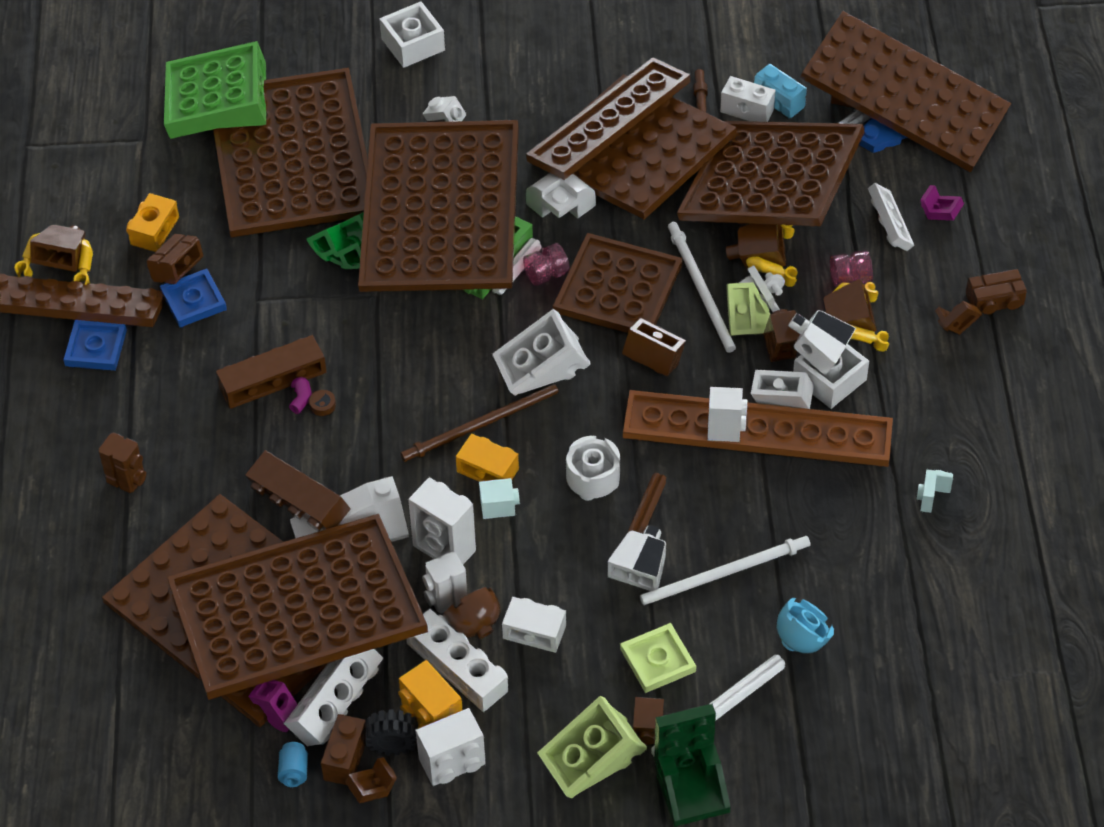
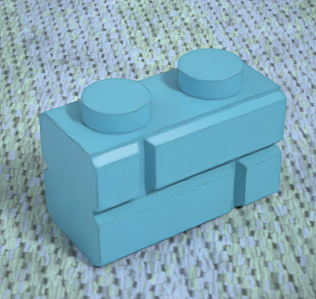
M768 64L755 75V84L775 89L774 108L781 111L788 118H792L805 107L807 88L772 64Z

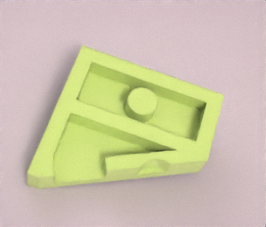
M753 282L727 284L730 336L763 334L770 316V310L761 299Z

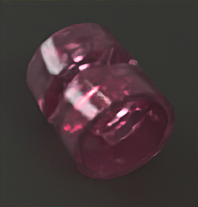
M558 243L544 247L542 253L535 251L523 257L525 271L535 286L550 281L552 275L558 278L570 271L567 256Z
M867 250L856 251L850 257L845 253L830 257V273L835 288L841 283H852V281L861 279L863 284L872 282V262Z

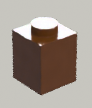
M635 697L633 730L646 745L655 743L656 717L663 716L664 699Z

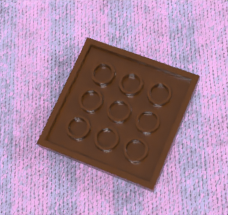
M587 233L555 300L553 309L560 315L626 333L629 332V329L640 318L656 325L681 269L683 258Z

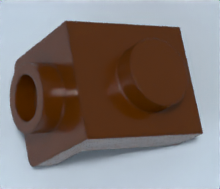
M381 757L377 758L372 769L349 774L345 783L360 804L387 797L397 777L385 758Z

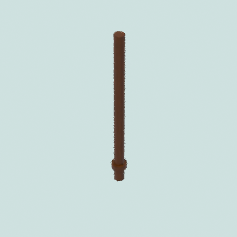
M555 384L550 385L423 443L418 441L413 444V447L400 452L401 458L406 462L417 456L419 458L424 457L428 451L558 394V388Z

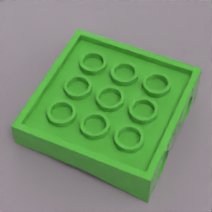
M258 41L166 62L164 126L170 139L216 128L266 125V104L263 88L264 80H266V61Z

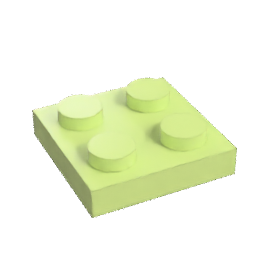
M671 623L620 643V650L645 693L696 672L694 661Z

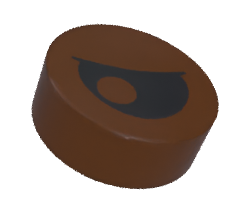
M328 390L315 391L309 398L311 411L318 416L331 414L336 408L334 394Z

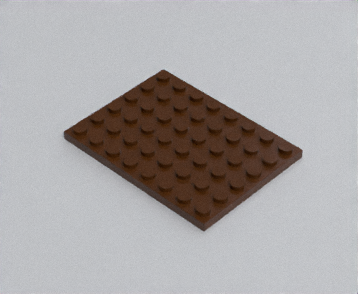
M349 68L264 80L266 125L213 129L231 237L347 220L364 212L368 158Z
M518 120L371 124L358 282L360 292L512 289L519 137Z
M219 494L102 596L103 603L201 680L167 577L282 543L283 541ZM327 664L275 680L283 682L291 695L295 696ZM257 685L221 696L258 727L263 726L268 721L261 707L253 704L248 697Z
M379 514L167 577L208 700L428 632L426 620Z

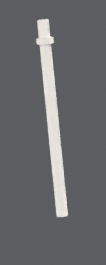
M671 222L668 225L672 235L671 241L677 246L726 352H733L736 346L685 241L686 235L683 231H680L676 222Z
M808 536L795 540L787 539L784 544L644 593L640 595L643 605H647L786 554L794 555L797 553V550L810 546V540Z

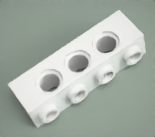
M429 609L423 614L428 626V632L407 638V644L423 659L427 660L482 712H485L508 692V676L500 666H494L481 649H475L463 633L456 632L451 628L444 616L437 615ZM462 657L463 659L456 660L454 658ZM476 674H481V675H483V676H480V677H474V675H476Z
M375 649L328 663L284 724L306 746L322 745L327 742L337 715H347V708L352 701H355L363 693L362 687L367 680L376 675L379 670L377 666L383 657ZM350 666L353 670V676L350 673ZM335 688L337 689V693H338L337 697L335 696V693H334V689H335ZM319 709H320L321 712H322V718H321V719H320V717H319Z

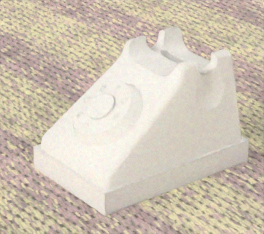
M552 309L493 353V357L509 391L515 396L560 380H570L576 376L575 371L577 369H585L590 365L589 359L578 342L579 338L562 320L560 314L555 309Z

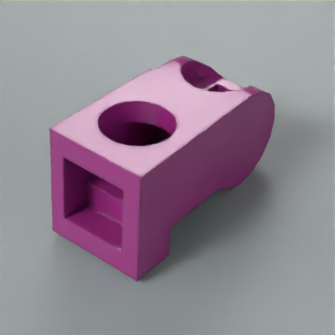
M276 680L257 685L248 697L253 704L261 707L267 716L268 722L274 728L282 732H288L289 728L284 723L298 704L286 685Z

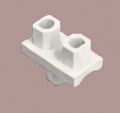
M754 265L748 268L750 276L739 283L753 282L758 291L761 292L759 295L772 312L780 310L771 293H775L777 296L782 294L781 288L785 284L784 278L779 274L773 275L771 272H768L765 275L766 280L763 281Z

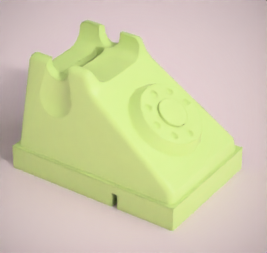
M599 696L537 752L565 795L569 798H573L613 773L625 769L632 763L631 759L634 756L641 755L647 749V746L638 738L627 722L628 719L614 709L606 698Z

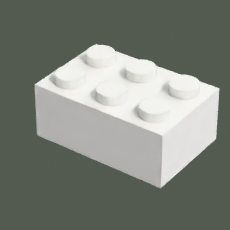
M429 477L408 499L413 546L433 559H441V556L453 551L457 554L462 564H464L476 551L473 504L467 497L459 496L444 483L436 482Z

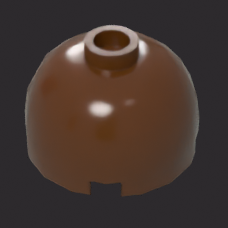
M484 587L461 598V603L456 609L452 604L443 613L448 625L456 632L463 633L467 638L478 636L479 639H483L494 631L492 626L498 621L500 604L492 588L489 587L487 589Z

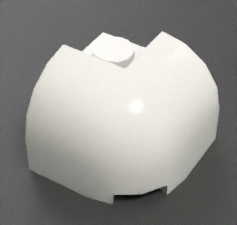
M549 173L527 188L526 204L542 218L550 212L558 218L567 212L579 218L596 206V195L591 187L574 174L563 180Z

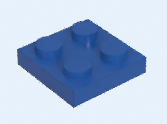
M208 269L182 277L176 284L166 283L160 286L164 299L179 328L227 310L226 303Z
M75 320L64 356L65 366L116 371L127 331L126 325Z

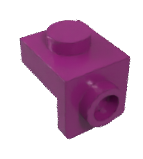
M930 185L921 198V206L929 220L954 221L964 205L960 196H939L935 185Z

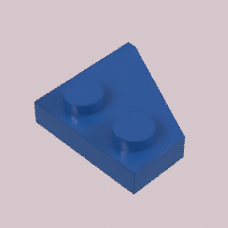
M872 118L864 125L865 133L859 145L875 153L884 150L886 147L899 145L901 140L907 137Z

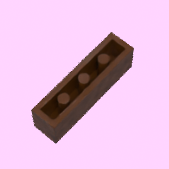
M313 335L300 338L281 347L273 348L268 352L249 357L246 360L225 366L216 371L219 388L230 409L290 387L292 381L298 377H304L309 380L327 373L325 357Z
M266 450L245 474L252 482L250 487L261 496L266 493L275 505L280 508L285 505L294 517L299 520L302 517L306 518V522L317 531L338 526L351 509L340 495Z

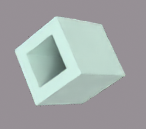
M511 478L479 482L483 519L515 516V505L520 504L518 488L513 489Z

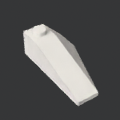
M393 476L363 484L340 495L351 509L339 525L379 514L391 542L409 537L401 500ZM296 517L290 519L295 538L319 531L312 528L304 517L300 520Z

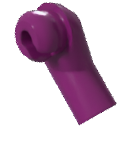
M298 377L291 383V388H295L294 392H296L297 397L291 402L289 408L295 414H299L304 409L312 395L310 383L304 377Z

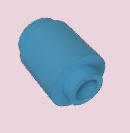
M288 742L283 745L282 750L279 752L278 780L288 787H297L307 779L308 753L303 744Z

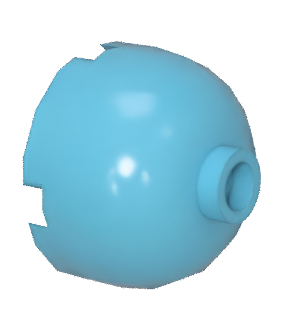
M792 598L782 608L777 619V631L782 644L790 651L799 653L816 652L832 638L834 628L833 626L828 628L825 623L828 618L816 606L803 599L800 603L794 602L796 598Z

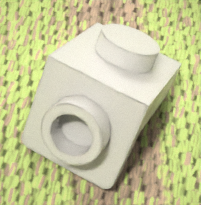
M455 96L435 97L429 102V106L423 112V116L427 121L444 119L446 122L462 121L466 116V112Z

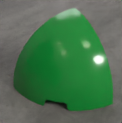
M364 212L307 238L309 245L326 262L331 261L341 265V268L344 269L360 268Z

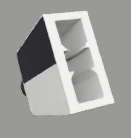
M817 311L809 321L796 313L788 325L800 334L794 344V348L824 375L836 364L856 330L852 325L823 311Z
M649 525L643 534L636 531L628 532L608 560V577L649 591L658 589L666 556V542L659 539L661 536L660 529Z

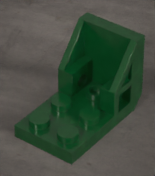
M713 704L656 717L654 764L674 827L730 813L731 806L722 765L714 745L716 712Z

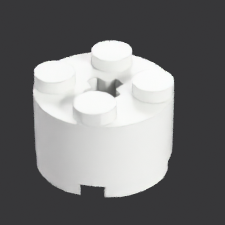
M596 436L582 437L573 442L566 457V479L569 487L580 495L582 499L588 501L606 496L618 488L620 480V453L616 445L606 438L605 441L596 439Z

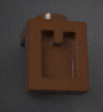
M965 301L956 305L951 312L940 307L935 310L940 318L938 319L940 326L946 331L951 330L959 335L982 315L978 307Z

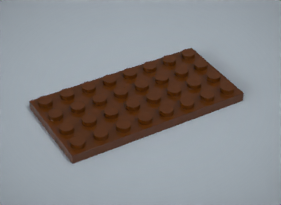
M842 11L800 76L804 81L969 172L973 170L1011 105L1007 100L845 11Z

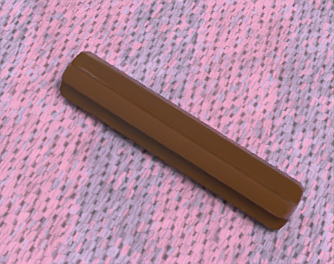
M659 473L652 475L628 532L644 533L665 487V475H660Z

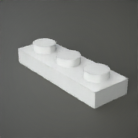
M874 183L868 190L872 197L871 203L879 213L880 217L878 219L888 234L886 236L887 240L892 246H898L908 251L914 246V243L890 190Z

